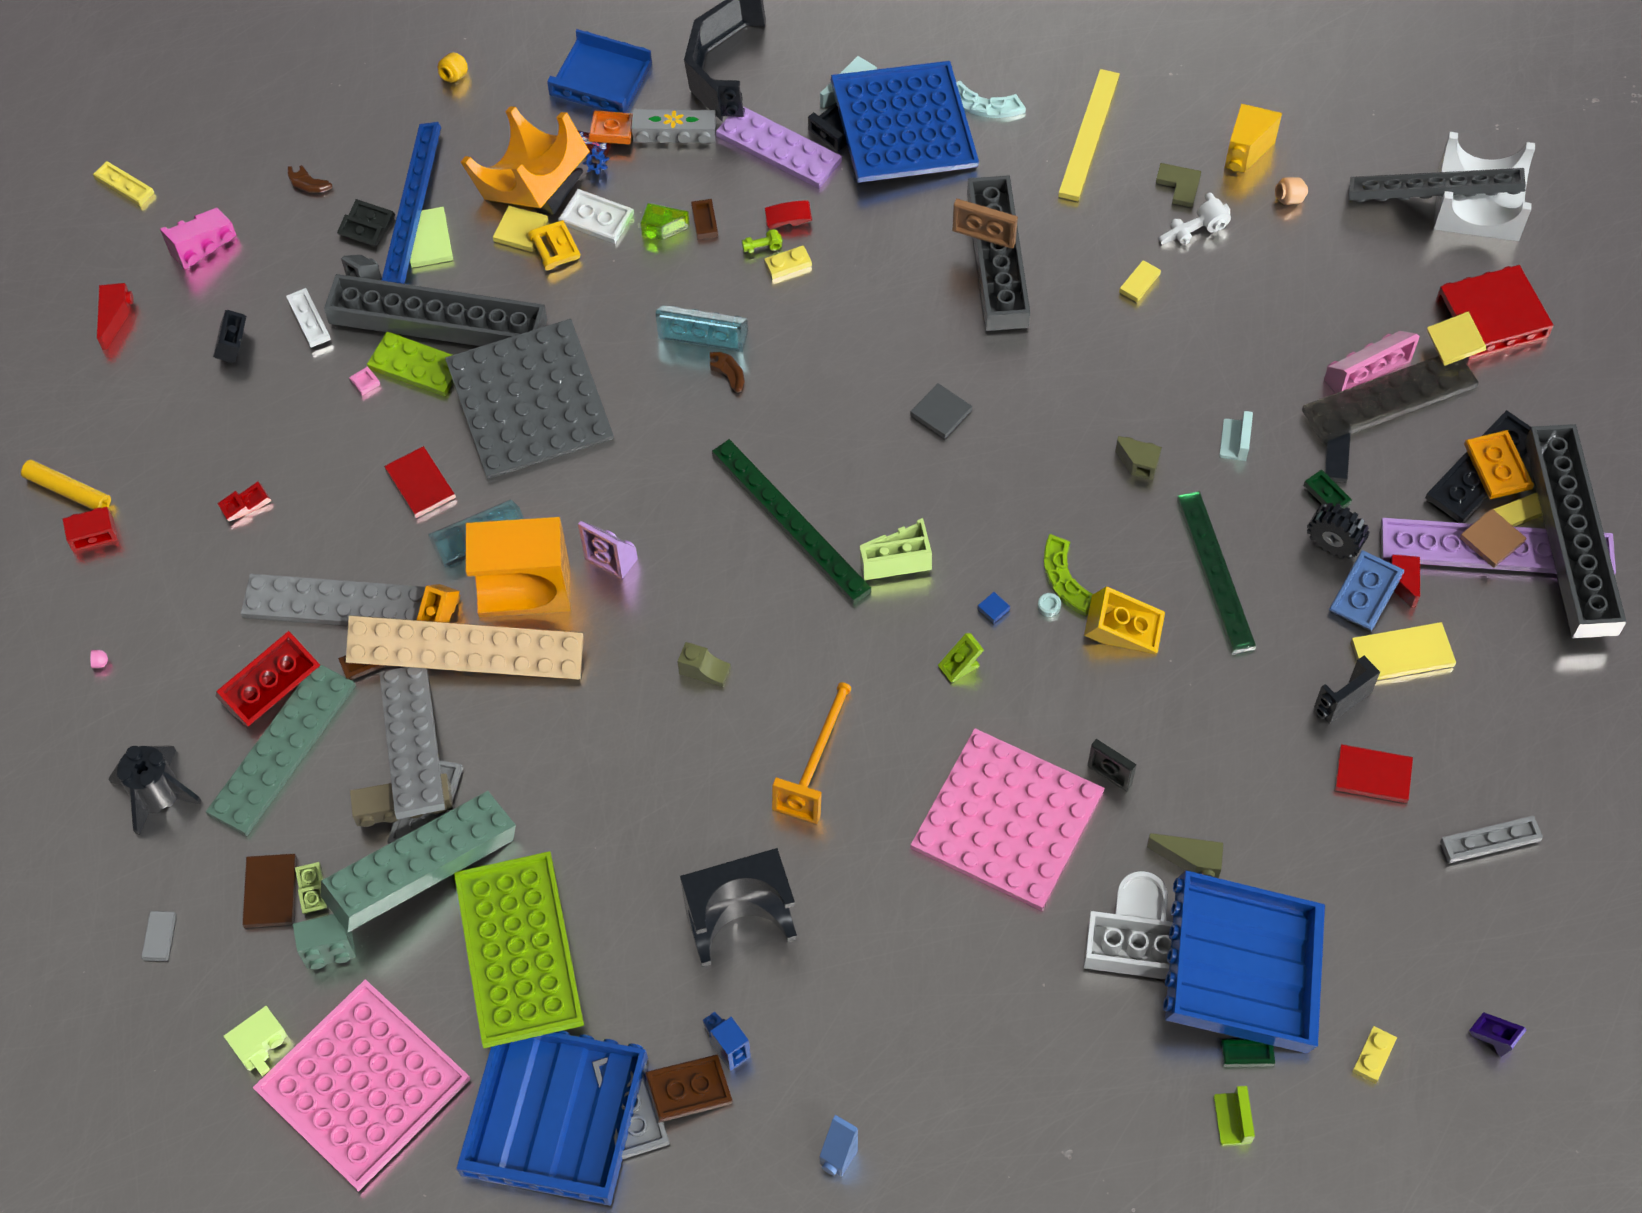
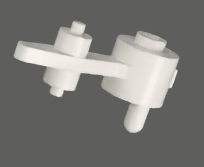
M1206 193L1205 199L1207 201L1197 211L1199 218L1183 223L1181 219H1173L1170 224L1172 230L1159 237L1160 243L1166 244L1178 239L1180 243L1188 244L1192 237L1190 233L1202 226H1205L1209 232L1222 230L1231 220L1229 206L1227 203L1223 205L1220 199L1215 198L1212 193Z

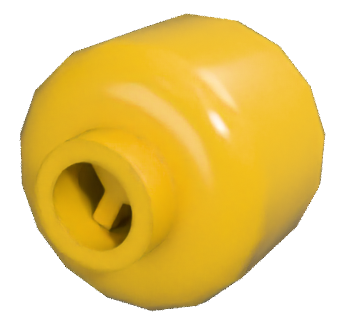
M455 52L443 57L437 66L439 76L444 81L450 83L457 82L468 70L464 57Z

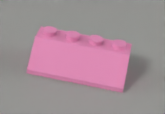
M1405 331L1387 334L1382 340L1370 343L1364 349L1352 352L1346 358L1329 364L1324 380L1335 394L1341 398L1410 363L1420 336L1417 333Z

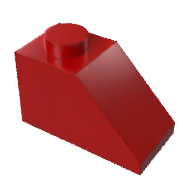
M1392 554L1389 563L1404 569V574L1394 592L1411 608H1416L1420 599V557Z

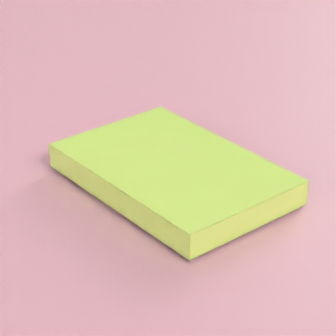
M444 207L422 210L410 258L411 267L452 261L453 254Z

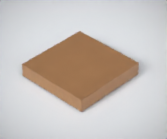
M1494 509L1487 512L1460 536L1464 543L1493 568L1525 543L1527 539Z

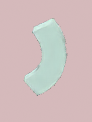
M961 81L956 82L964 111L982 117L1005 118L1017 116L1026 111V107L1016 94L987 99L978 96L977 93L968 89Z

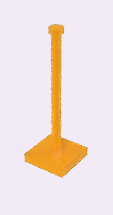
M840 682L837 686L838 692L799 784L775 778L772 785V810L818 824L821 816L822 792L808 788V785L844 699L851 691V686L847 683Z

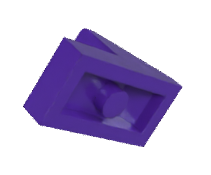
M1483 1012L1469 1031L1472 1037L1493 1044L1498 1055L1502 1057L1514 1048L1527 1030L1523 1026Z

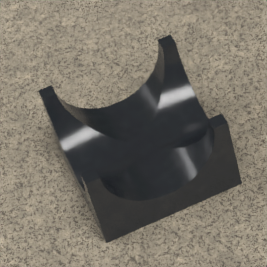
M778 848L680 876L686 915L702 967L712 964L710 950L717 932L725 924L739 917L758 916L765 918L782 930L788 942L797 939L789 907L795 906V901Z

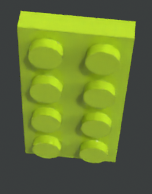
M388 331L367 363L368 368L374 372L443 397L447 395L453 385V380L445 357L452 356V354Z

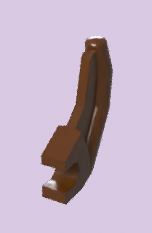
M303 165L299 166L300 170L298 172H293L292 166H288V177L293 187L308 193H323L333 188L332 183H329L328 180L313 179Z
M710 352V361L717 360V362H710V369L727 376L731 389L736 393H740L745 383L742 368L731 355L722 352Z

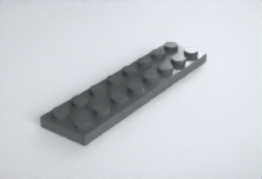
M1524 168L1356 176L1350 177L1349 200L1364 202L1367 199L1386 201L1389 198L1407 200L1410 197L1429 199L1432 196L1443 197L1445 191L1453 192V196L1464 195L1466 197H1472L1476 194L1493 196L1505 192L1514 195L1526 191Z

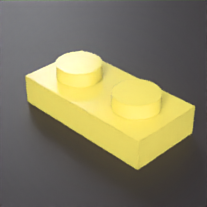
M804 245L764 258V264L772 279L812 266V261Z
M1373 1026L1352 1072L1376 1084L1397 1037Z

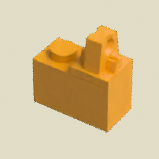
M441 584L426 585L417 620L449 623L456 605L459 604L460 591Z

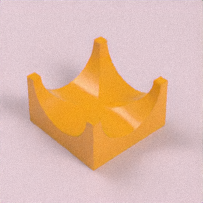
M510 106L505 111L510 123V142L502 159L490 167H483L468 156H465L460 162L484 200L541 208L590 151L566 112H561L556 117L559 124L558 135H550L534 127L520 114L516 107Z

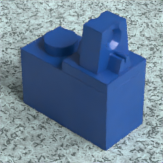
M713 1012L703 1019L711 1046L730 1071L751 1057L749 1040L732 1017L725 1020L716 1012Z

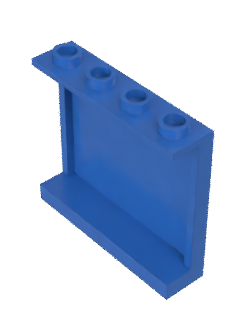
M576 29L577 40L557 76H550L547 81L549 95L602 111L626 113L652 65L651 50Z

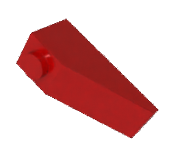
M125 283L99 285L97 339L102 350L108 349L130 314V304H133L134 299L132 291H128Z

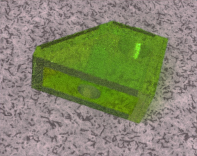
M648 203L641 220L642 236L663 240L689 228L688 211Z

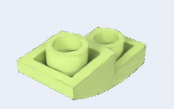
M320 862L295 867L302 914L327 909V904L320 897L321 880H323Z

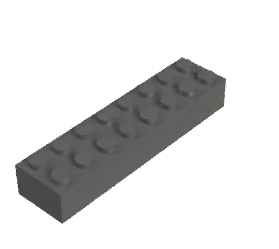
M1010 175L968 178V202L1016 216ZM1018 226L1016 243L1013 249L973 237L986 331L1029 328L1030 306Z

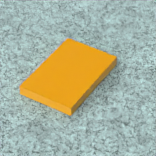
M1508 430L1465 440L1464 446L1489 499L1533 488L1534 484Z

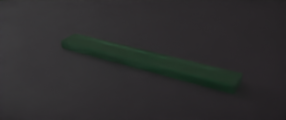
M1198 491L1179 495L1177 501L1232 654L1255 650V641L1201 493Z

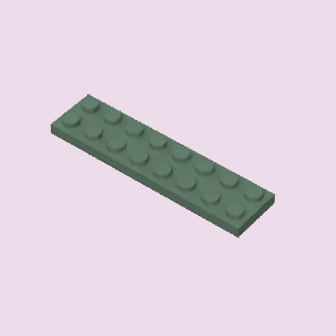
M320 664V667L304 679L206 810L207 815L247 837L356 687L355 682Z

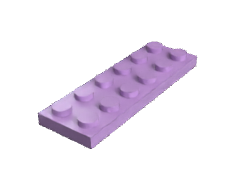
M745 108L744 117L728 116L716 130V137L819 189L842 162L841 155Z

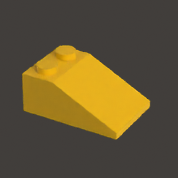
M1106 586L1092 595L1084 636L1102 644L1156 654L1158 652L1165 612Z

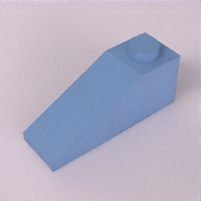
M835 1115L819 1158L822 1165L821 1168L825 1172L833 1176L838 1174L842 1177L858 1152V1128Z

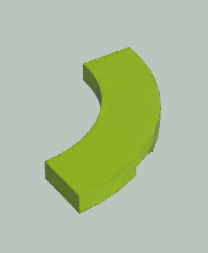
M1049 534L1044 550V569L1048 583L1065 605L1086 617L1093 593L1084 589L1072 578L1069 572L1067 553L1070 541Z

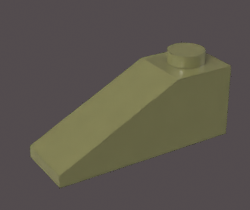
M1150 833L1147 848L1185 871L1219 878L1222 869V842Z

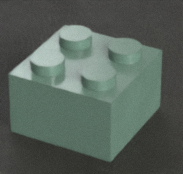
M334 914L293 924L297 952L307 969H320L326 964L334 962L345 963L350 958L356 957L352 931L347 932Z

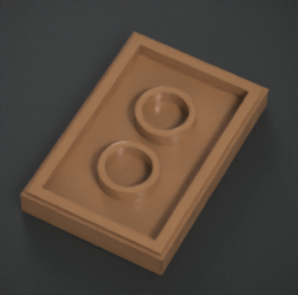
M956 198L953 210L952 231L1011 249L1014 248L1018 216Z

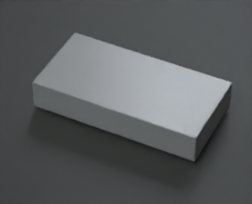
M150 911L142 952L143 960L168 961L176 920L175 912Z

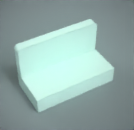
M1244 411L1242 421L1224 419L1219 455L1221 458L1246 461L1250 445L1253 412Z

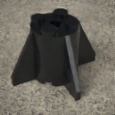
M131 746L109 776V781L113 784L124 786L131 798L132 824L135 834H141L149 813H159L161 809L167 806L170 808L177 799L199 805L201 803L200 797L180 783L170 768L176 752L174 746Z

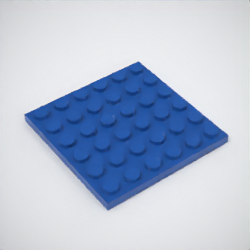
M950 61L831 75L830 80L858 183L979 166V159Z

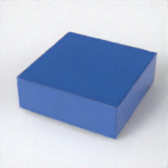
M993 592L977 606V609L994 624L1010 610V605Z

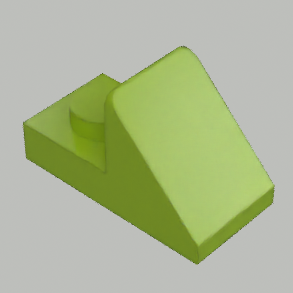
M965 633L938 666L950 682H955L979 667L980 664L976 659L984 649L971 633Z

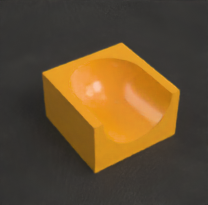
M560 517L466 523L467 576H475L479 617L571 611L570 562Z

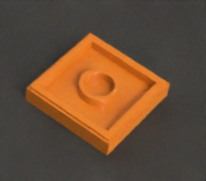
M594 111L589 141L630 144L633 113Z

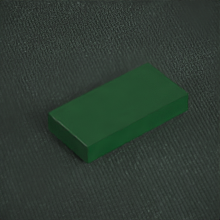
M1247 1039L1221 1041L1223 1067L1275 1066L1273 1045Z

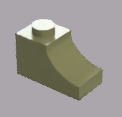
M685 642L677 661L680 675L719 687L724 686L731 669L730 663L713 656L708 651V648Z

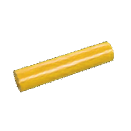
M32 459L27 460L21 469V476L92 510L103 507L109 508L110 495Z

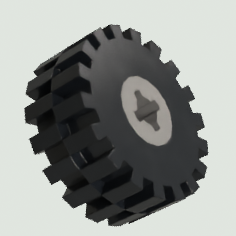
M1333 503L1319 506L1307 525V534H1311L1309 538L1315 540L1314 544L1317 547L1321 546L1323 551L1331 552L1330 555L1332 556L1337 554L1339 558L1343 559L1345 556L1347 559L1357 556L1366 542L1370 531H1367L1369 527L1364 524V519L1358 518L1359 514L1350 512L1348 507L1342 508L1340 504L1334 506Z

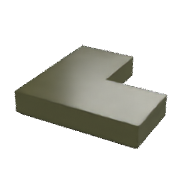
M1160 163L1156 183L1176 187L1172 204L1193 208L1201 171Z

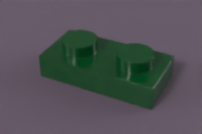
M1322 469L1305 480L1303 486L1321 504L1333 503L1334 506L1340 504L1344 509L1351 505L1352 499Z

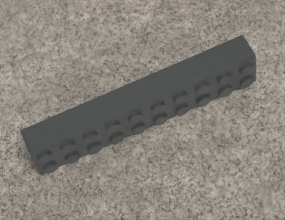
M340 274L335 275L324 307L329 324L382 332L388 331L395 334L475 346H484L545 327L548 320L544 304Z
M1576 424L1533 426L1530 428L1525 439V445L1572 638L1617 636L1621 633L1627 621Z

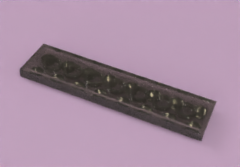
M1436 356L1303 405L1302 412L1321 442L1326 444L1327 441L1345 434H1353L1474 389L1478 386L1479 381L1464 359L1444 366L1440 357Z

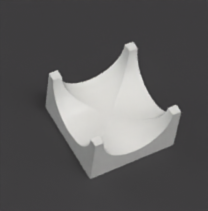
M1449 132L1438 172L1524 168L1525 182L1527 184L1529 168L1535 151V143L1526 142L1525 146L1518 153L1510 157L1488 160L1466 153L1458 143V133ZM1445 191L1443 197L1436 196L1434 230L1519 241L1531 212L1532 203L1525 202V192L1514 195L1505 192L1493 196L1476 194L1472 197H1466L1464 195L1453 196V192Z

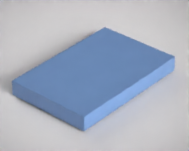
M1362 550L1329 611L1372 632L1404 574V569Z

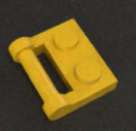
M563 220L533 229L528 233L530 240L534 242L543 259L542 264L545 270H551L558 265L580 259V252ZM541 237H547L556 256L551 257Z

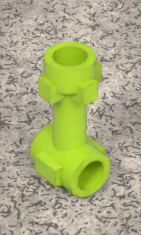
M772 229L766 233L765 238L752 240L751 237L742 240V247L744 253H752L754 248L768 245L770 250L776 251L782 247L783 241L781 234L777 230Z

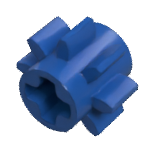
M594 147L592 148V154L588 153L586 155L587 160L583 164H587V172L595 170V173L599 174L600 168L604 170L608 168L605 162L610 158L605 157L604 149L597 152V149ZM592 159H599L600 163L597 164L596 162H593Z

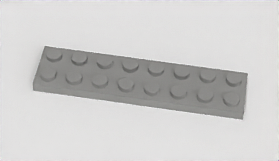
M250 574L241 615L242 618L342 626H348L350 615L417 620L425 587Z
M403 667L379 672L396 819L445 810L427 668Z

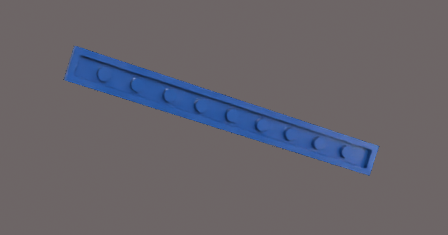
M439 122L419 124L381 281L405 284L440 136L441 126Z

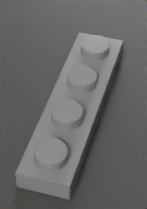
M1530 816L1442 837L1440 843L1448 863L1539 842L1543 836L1535 817Z

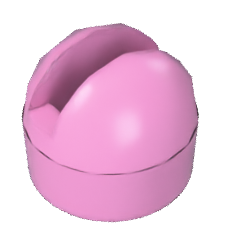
M91 650V668L104 667L108 662L107 654L102 650Z

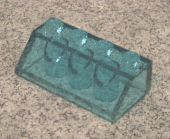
M662 305L656 310L658 339L743 352L748 334L747 318L722 315L717 312H703L697 309H684L677 306Z
M508 500L432 532L428 536L445 568L448 566L449 568H454L462 564V560L466 559V523L524 519L520 507L512 500Z

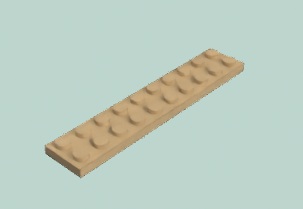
M350 615L348 620L346 663L580 680L584 632Z

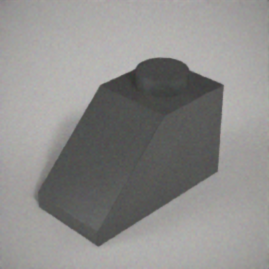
M347 255L341 258L347 276L374 280L381 278L379 265L374 259H368L363 255Z

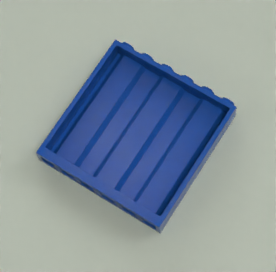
M1187 870L1182 873L1173 883L1175 901L1171 907L1173 924L1169 930L1171 948L1167 954V962L1170 964L1169 972L1165 978V986L1168 987L1167 996L1163 1002V1010L1166 1011L1165 1020L1302 1053H1309L1317 1048L1325 904Z
M566 1031L554 1032L491 1047L456 1168L460 1176L611 1206L623 1159L622 1153L625 1149L629 1133L628 1129L631 1125L630 1121L634 1114L633 1110L636 1106L637 1094H639L644 1074L645 1062L647 1065L648 1061L646 1050L638 1044L631 1043L625 1046L612 1039L599 1041L585 1034H580L579 1037L572 1036ZM608 1057L607 1063L599 1066L602 1076L599 1088L592 1062ZM632 1071V1073H633L632 1083H631V1086L627 1087V1084H628V1083L630 1082V1080H631L630 1072ZM616 1129H617L618 1138H617V1142H616V1145H615L614 1135H615V1131H616Z

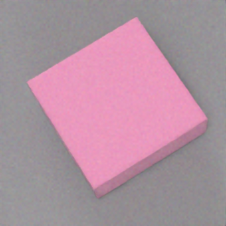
M368 366L349 377L350 382L362 396L380 385L379 380Z

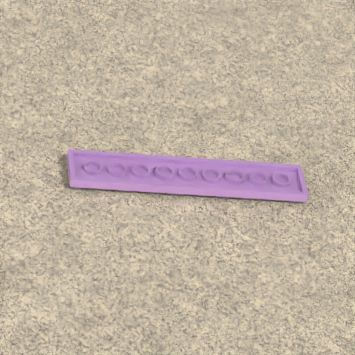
M1382 518L1381 553L1382 560L1387 562L1390 561L1392 554L1420 557V564L1557 574L1546 529L1514 527L1527 538L1525 543L1493 568L1460 539L1461 534L1473 524ZM1604 533L1614 574H1616L1613 533Z

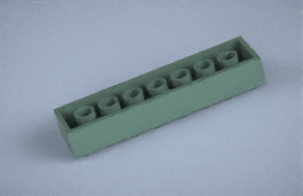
M486 791L321 880L320 897L345 930L350 932L512 842L516 825L490 792Z

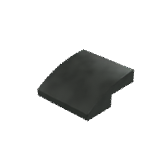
M355 199L349 215H344L337 234L376 247L390 227L395 213L391 210Z

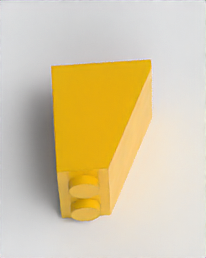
M1241 103L1230 139L1224 168L1245 173L1276 142L1282 113Z

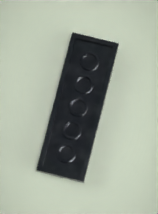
M1506 410L1482 436L1508 430L1523 460L1528 455L1525 439L1531 426ZM1466 452L1432 487L1425 498L1459 523H1464L1488 495L1468 452Z

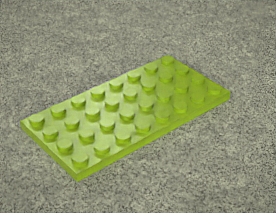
M551 852L539 853L454 873L483 1048L584 1026Z

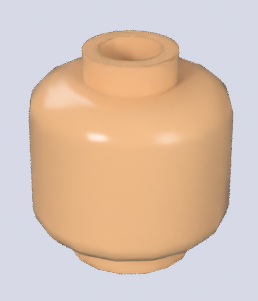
M1300 177L1282 178L1275 187V196L1283 205L1301 204L1308 194V187Z

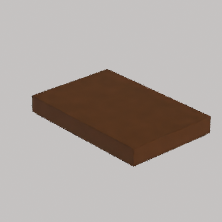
M295 854L246 857L243 907L244 928L294 924L295 867L297 862Z
M718 1054L647 1071L644 1074L658 1123L731 1105L733 1102Z

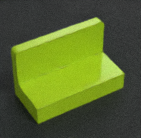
M1237 1086L1234 1093L1215 1094L1213 1098L1220 1144L1222 1146L1251 1144L1255 1133L1247 1086Z

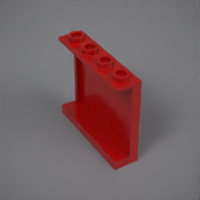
M1520 265L1507 266L1502 270L1486 272L1476 277H1467L1454 283H1446L1440 286L1436 297L1437 301L1444 300L1453 317L1469 311L1486 345L1485 351L1467 357L1469 360L1548 338L1554 326Z

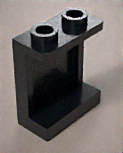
M834 103L820 116L814 112L808 116V130L837 152L847 145L837 103Z
M1365 655L1362 656L1355 664L1349 684L1337 692H1333L1326 684L1321 686L1314 705L1316 713L1329 724L1372 694L1380 671Z

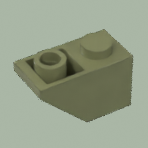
M1118 436L1115 452L1130 474L1153 481L1162 447L1156 446L1153 443L1137 441L1130 437Z

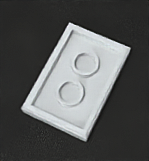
M577 189L558 220H563L567 227L616 244L632 218L634 209Z

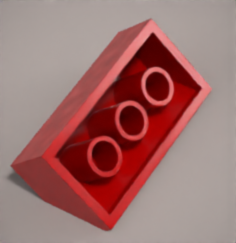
M288 631L216 691L215 697L233 716L249 727L320 667V664L293 634Z

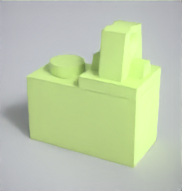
M267 1006L224 1035V1038L246 1069L251 1071L256 1067L262 1077L270 1071V1068L265 1063V1060L269 1058L267 1051L281 1045L287 1037L286 1032Z

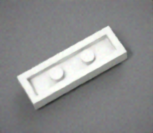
M304 288L287 295L288 303L310 347L312 348L331 340L307 289Z

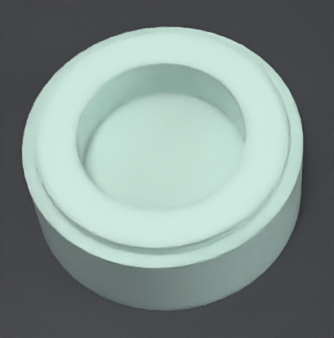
M1046 593L1039 598L1038 610L1043 616L1053 617L1060 612L1061 600L1057 595Z

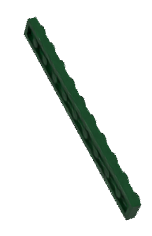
M730 439L712 450V456L853 605L871 593V587Z

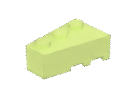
M923 518L917 520V524L908 528L904 526L898 528V532L892 535H883L860 545V563L864 580L932 570V551Z

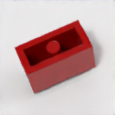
M108 507L95 508L92 511L62 518L66 540L73 552L118 540L114 519Z

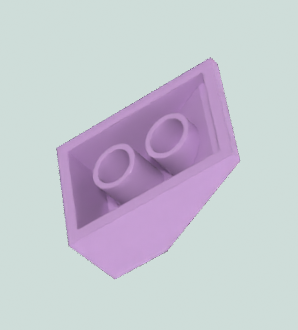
M580 521L578 527L585 559L623 579L638 559L636 547L627 540L623 541L617 538L609 530L604 531L599 527Z

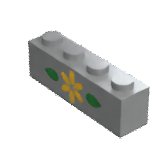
M633 109V142L715 143L716 112L715 110Z

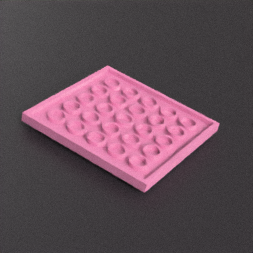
M975 728L913 839L910 849L1043 911L1104 792V787Z
M365 979L277 1063L253 1089L359 1192L471 1078Z

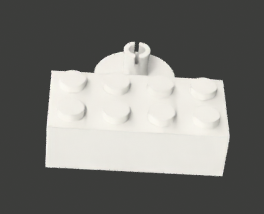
M1144 871L1131 873L1119 885L1115 914L1091 911L1085 950V969L1159 979L1166 978L1170 964L1167 962V954L1171 948L1169 930L1173 922L1166 921L1168 892L1165 884L1159 877Z

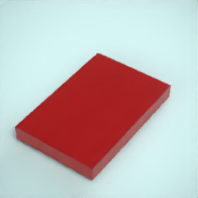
M424 446L384 466L387 474L415 518L456 498L451 487Z
M1341 744L1335 791L1408 803L1413 757Z

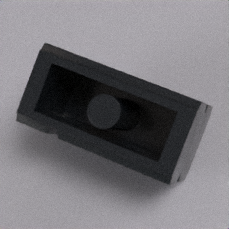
M225 310L220 323L213 357L235 363L247 317L245 314Z

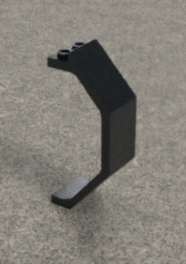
M724 0L696 18L693 22L684 57L689 89L709 110H715L716 117L723 121V116L744 117L745 108H743L742 103L743 97L740 92V81L712 79L703 70L706 55L710 50L746 26H765L766 17L763 0Z

